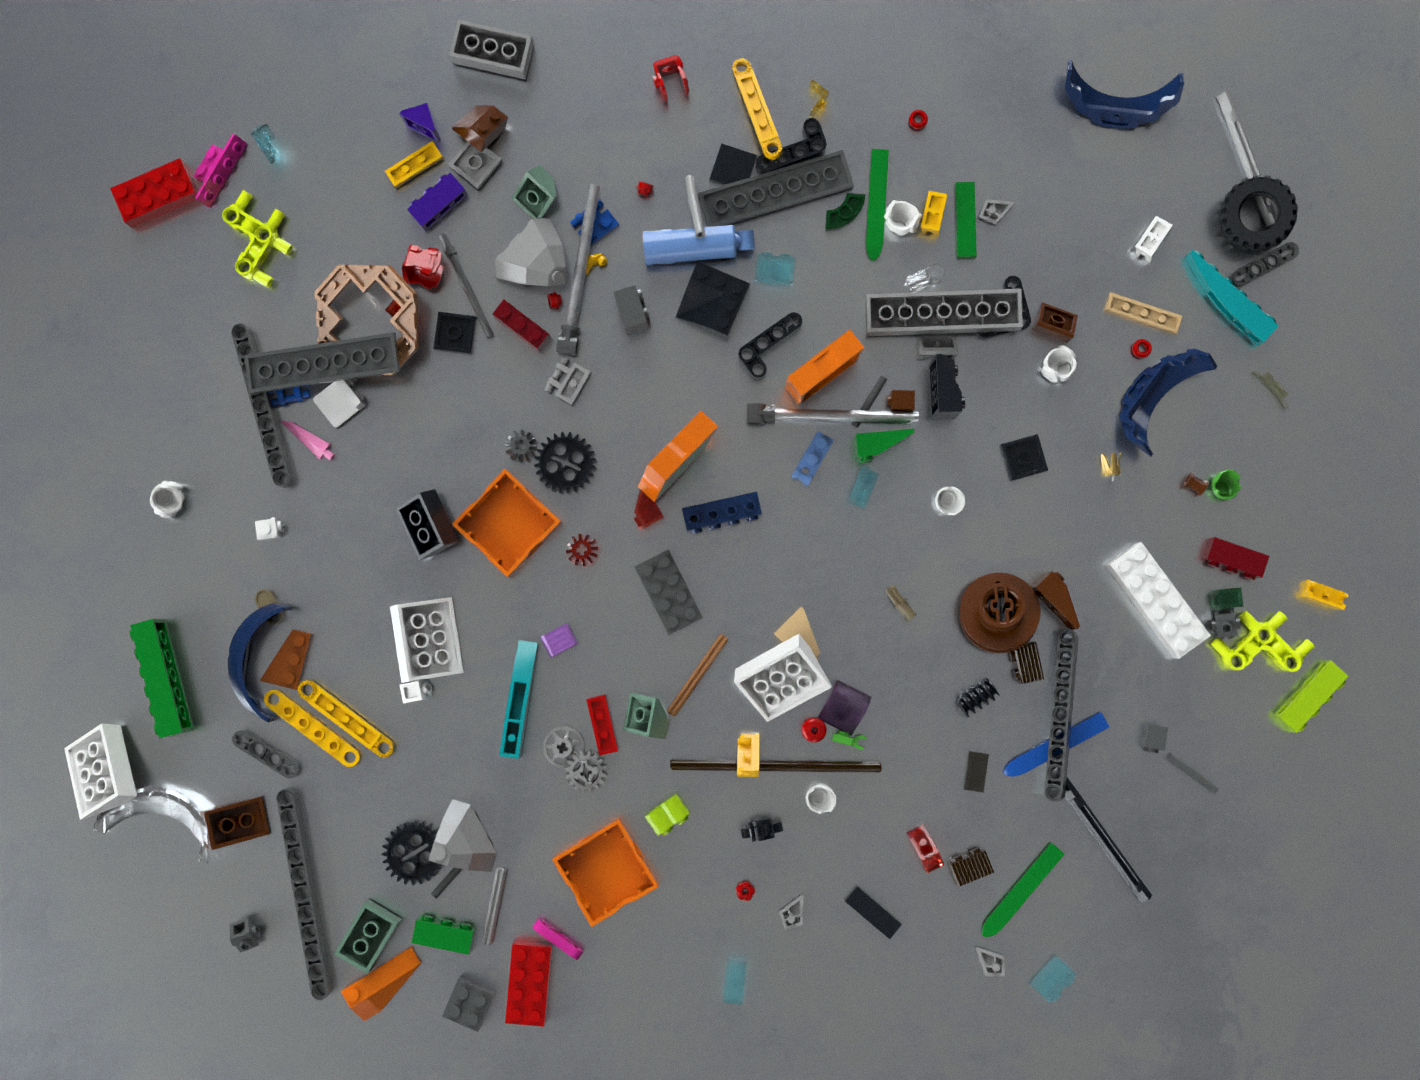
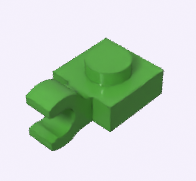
M838 730V733L832 734V741L864 750L863 746L858 745L859 739H867L864 735H857L855 738L849 737L850 733Z

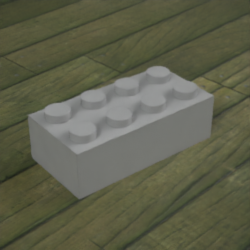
M458 19L449 57L454 64L526 79L534 42L530 35Z

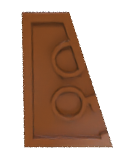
M292 629L259 681L298 690L313 634Z

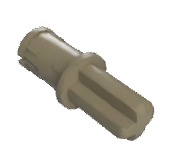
M894 585L886 589L887 595L895 604L894 608L900 611L906 621L911 620L917 615L908 604L907 598L904 599Z

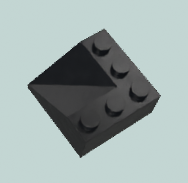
M697 261L675 318L728 340L750 289V283Z
M936 354L929 363L932 420L955 419L962 412V409H965V397H962L959 384L955 381V376H958V365H955V359L943 354Z

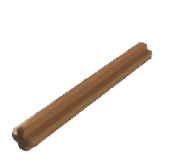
M722 634L718 636L668 708L667 712L674 717L677 715L727 643V637Z

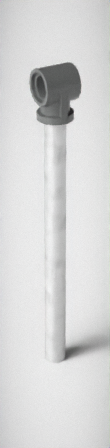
M589 184L566 323L561 325L562 334H559L556 352L569 355H576L579 342L577 332L580 331V328L576 326L600 186Z
M750 403L747 404V424L763 425L766 422L775 424V420L918 423L919 412L775 409V405L766 407V404Z

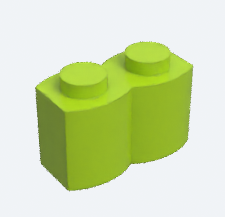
M676 793L647 813L645 818L658 836L660 834L665 836L673 830L672 826L678 822L681 825L688 820L689 817L687 815L690 814V811Z

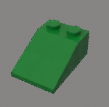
M914 429L855 434L853 437L855 461H860V464L871 463L873 459L911 437Z

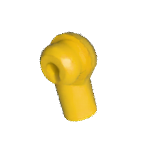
M602 253L589 255L585 274L589 273L593 265L605 266L608 261L605 255Z

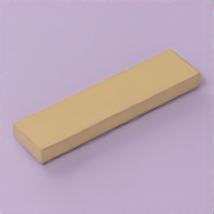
M1112 292L1109 293L1104 312L1174 335L1178 334L1183 318L1182 315Z

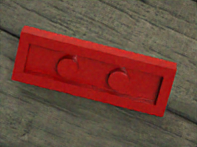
M606 695L586 699L599 756L618 752Z

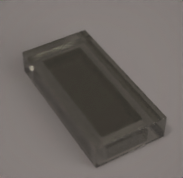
M969 751L964 790L984 793L989 754Z

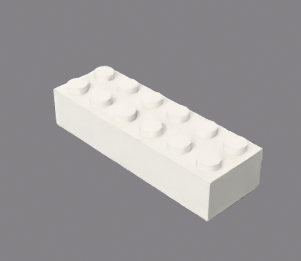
M1142 542L1133 544L1105 565L1173 658L1180 659L1211 636Z

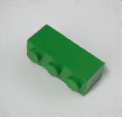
M422 915V917L416 919L411 943L467 955L472 951L476 928H471V924H452L453 921L448 919L437 921L433 920L434 917L429 915Z

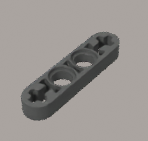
M1288 242L1244 265L1231 274L1230 280L1233 282L1232 285L1242 287L1293 260L1299 254V247L1293 242ZM1287 248L1293 250L1291 254L1282 257L1281 254L1287 251ZM1272 255L1277 258L1276 265H1271L1268 262L1269 256ZM1257 264L1260 266V274L1252 272V265ZM1247 272L1248 276L1244 277L1241 281L1236 280L1238 275L1241 276Z
M246 730L234 733L232 742L237 748L286 778H294L300 773V765L295 760ZM245 735L244 739L251 742L252 739L254 741L250 745L246 742L239 743L240 739L238 736ZM255 744H261L263 747V752L260 755L255 754L253 751ZM272 754L279 756V763L276 765L270 763V756ZM284 759L286 760L284 763L286 766H294L293 770H295V773L288 774V769L284 766L279 769Z

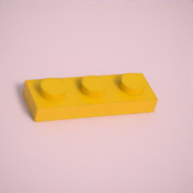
M431 141L385 170V173L394 187L398 188L444 158L434 142Z

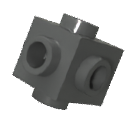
M1234 608L1214 610L1215 620L1211 622L1213 632H1217L1218 638L1232 639L1234 636H1238L1237 629H1241L1239 617L1235 618Z
M248 917L229 924L230 942L240 952L259 946V928L254 926Z

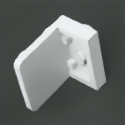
M349 379L333 382L313 398L314 403L335 428L341 426L366 406L362 401L364 397L357 389L355 391L350 386L352 382Z

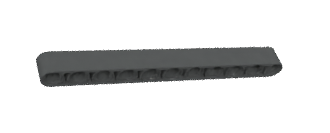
M286 788L278 792L276 800L310 991L314 999L323 1000L332 992V980L299 796L294 788ZM285 792L290 793V802L284 800ZM289 811L293 812L295 815L293 821H290L287 818V813ZM292 830L298 833L297 840L291 838L290 833ZM295 850H299L301 852V859L295 858ZM298 869H302L305 872L304 878L298 876ZM302 888L308 891L307 898L301 895ZM305 908H309L312 911L311 917L305 915ZM308 927L314 928L315 936L308 934ZM312 946H315V947L318 948V950H319V954H318V955L312 954V952H311V947H312ZM315 966H319L322 968L321 975L315 972ZM318 985L325 987V994H321L318 991Z

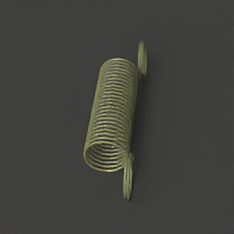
M1258 373V375L1260 376L1258 378H1261L1266 385L1269 383H1274L1276 385L1278 383V381L1276 382L1275 380H1272V376L1266 377V379H1271V382H1268L1267 380L1265 381V377H1261V375ZM1276 385L1275 388L1280 390L1282 386ZM1273 389L1272 391L1277 395V397L1282 402H1284L1281 398H1285L1287 396V392L1285 390H1280L1279 393H1282L1283 395L1279 396Z

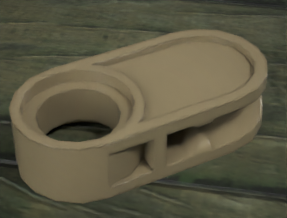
M262 589L255 595L254 600L258 609L272 603L279 604L275 595L270 590ZM283 611L278 613L279 618L276 621L268 619L266 622L270 625L280 624L284 619Z

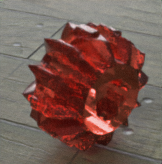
M579 534L578 541L573 536L571 539L574 544L567 543V546L571 547L572 550H566V554L573 553L568 559L572 561L576 558L575 565L577 566L580 560H582V566H586V559L592 564L593 560L590 556L595 558L598 556L596 553H592V551L599 549L598 546L592 547L596 542L595 539L588 543L589 535H586L583 540L582 534ZM581 545H584V548L587 547V551H584V555H581L580 552H577V549H580Z

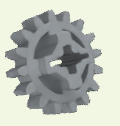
M589 750L586 755L580 751V756L578 757L573 754V761L567 760L570 767H565V770L569 772L565 775V778H570L568 785L574 784L573 789L575 791L580 788L581 793H584L585 789H588L589 793H591L592 787L598 790L597 784L604 783L601 777H606L607 775L605 772H602V770L606 769V765H600L603 759L597 760V753L591 756ZM586 759L592 760L597 765H590ZM580 761L578 768L573 770L575 764ZM583 764H585L587 770H591L588 772V779H586L583 773H580L583 772ZM598 774L597 778L591 782L592 777ZM575 778H580L584 781L585 784L577 782Z

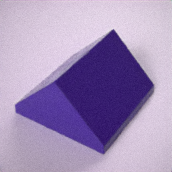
M427 103L400 112V116L406 126L440 142L441 138L434 115Z

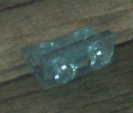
M267 124L257 126L251 135L272 164L277 161L274 155L277 151L271 144L276 137Z
M863 464L847 502L861 508H866L879 474Z
M1055 955L1029 984L1051 1003L1058 1000L1062 994L1061 991L1074 982L1076 973Z

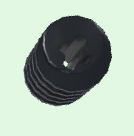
M988 678L983 679L984 684L981 682L977 683L978 689L971 686V693L965 690V697L961 694L958 695V701L956 700L967 718H969V710L975 714L976 706L979 709H983L982 702L988 706V698L995 701L994 695L1000 696Z

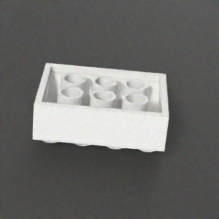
M452 597L398 604L390 607L401 683L464 673Z
M800 634L735 669V684L767 722L832 688L813 651Z
M100 724L64 748L80 820L121 806L137 796L121 725Z

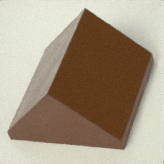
M1042 302L1032 330L1068 343L1074 337L1078 315Z

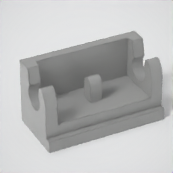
M957 336L917 337V358H934L936 354L955 358L958 355Z

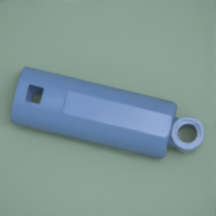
M734 225L704 227L705 237L703 238L696 237L694 228L643 231L646 266H651L653 264L663 265L674 264V262L735 258L737 251L755 249L754 230L735 231Z

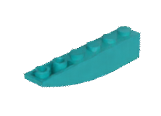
M1192 250L1185 256L1195 277L1215 306L1257 346L1264 343L1278 328L1279 325L1275 323L1276 320L1271 315H1266L1261 310L1262 308L1259 304L1250 301L1243 290L1233 286V282L1228 277H1223L1218 272L1219 270L1216 266L1207 263L1201 253Z
M522 640L518 642L499 756L521 758L538 643Z

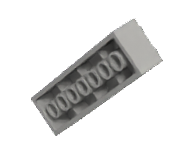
M1021 289L866 294L867 336L1020 331L1023 327Z

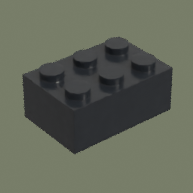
M435 489L420 492L395 508L418 560L435 556L459 541Z

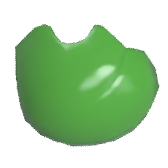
M1228 469L1217 473L1211 483L1213 494L1222 500H1230L1236 497L1241 489L1239 484L1240 475L1236 471Z

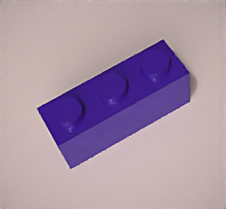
M451 173L445 174L439 178L438 183L434 187L427 188L420 199L413 200L407 210L424 230H427L468 194Z

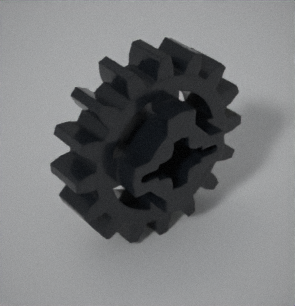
M771 818L749 822V827L741 829L742 839L752 838V842L775 838V833L783 831L782 822H772Z

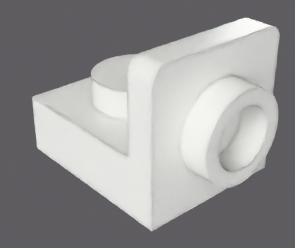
M272 517L271 519L255 521L257 540L282 537L281 532H284V527L279 518Z
M429 679L400 685L403 704L433 697Z

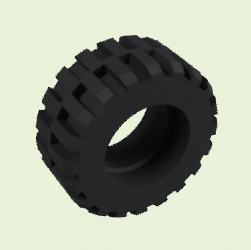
M1256 175L1250 179L1245 178L1241 183L1234 185L1232 190L1227 193L1221 209V224L1227 238H1230L1236 246L1242 247L1241 249L1253 250V252L1270 250L1272 247L1280 245L1283 240H1286L1294 228L1298 205L1295 201L1296 197L1294 193H1291L1290 187L1287 184H1282V181L1278 178L1275 180L1271 176L1259 177V175ZM1252 197H1267L1277 207V220L1272 227L1265 231L1256 232L1249 230L1241 221V207Z

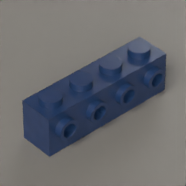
M757 492L682 508L687 532L691 531V534L703 532L702 529L710 527V530L719 529L721 524L728 523L729 526L737 525L743 519H747L748 522L759 519L758 516L762 515Z

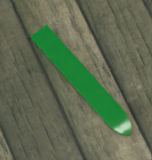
M872 149L866 234V250L871 261H876L883 247L889 150Z
M1053 843L1047 846L987 918L982 928V935L984 937H992L1003 929L1065 855Z

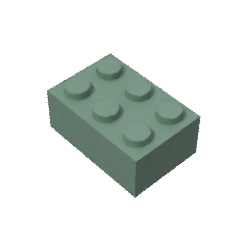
M368 899L362 905L334 955L368 974L375 966L402 919Z

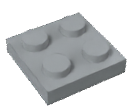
M467 141L448 166L479 190L502 160L487 147L480 152Z

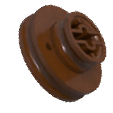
M990 573L976 579L966 589L959 610L960 624L966 637L980 649L1000 654L1016 651L1026 645L1035 634L1041 615L1040 603L1032 587L1023 579L1008 573ZM998 598H1001L1002 613L1004 612L1002 621L999 620V608L996 609ZM991 599V602H990V605H989V609H988L987 602Z

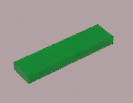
M956 182L957 258H976L975 182Z

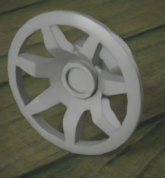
M568 726L556 727L544 739V756L555 767H570L567 762L568 756L570 754L580 756L578 752L573 750V746L581 742V751L584 754V740L581 734L574 728ZM567 730L564 738H560L555 732ZM570 731L575 733L579 739L570 741ZM553 734L556 741L554 744L547 745L549 737ZM547 748L553 749L554 756L552 759L547 753ZM558 757L563 758L565 765L555 763L554 760Z

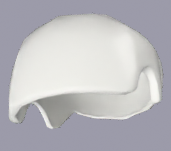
M954 486L943 487L937 492L935 497L936 507L946 515H957L964 509L966 504L964 494Z
M818 784L807 791L806 803L816 813L831 812L837 804L836 795L829 786Z

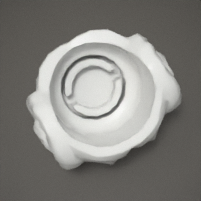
M893 200L887 207L884 218L890 231L895 232L899 236H904L909 232H916L923 216L914 205L905 201Z
M1059 345L1058 348L1051 350L1043 360L1042 375L1052 383L1069 380L1077 369V356L1070 348L1065 345Z
M162 481L161 484H158L152 490L150 505L154 509V513L163 518L174 519L176 514L182 510V503L185 499L183 486L173 481Z

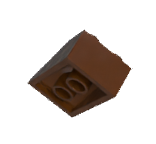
M1053 571L1044 573L1031 586L1037 597L1067 628L1072 630L1078 629L1080 624L1067 585L1063 582L1065 579L1057 571L1055 573Z
M261 796L199 811L207 848L210 850L270 834Z

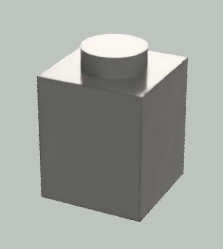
M1144 723L1141 746L1147 747L1146 751L1158 753V750H1165L1168 727Z

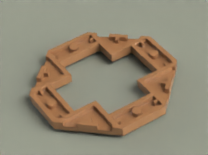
M337 265L315 291V300H317L316 327H318L319 334L317 344L340 341L333 331L343 321V318L331 305L351 281L363 293L368 292L377 281L401 307L390 320L402 334L397 340L401 368L419 348L417 293L391 265ZM397 372L381 375H395Z

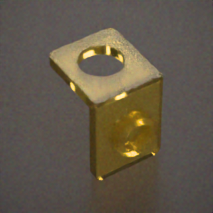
M812 79L809 87L821 96L811 110L810 116L813 117L818 110L822 111L826 106L829 92Z

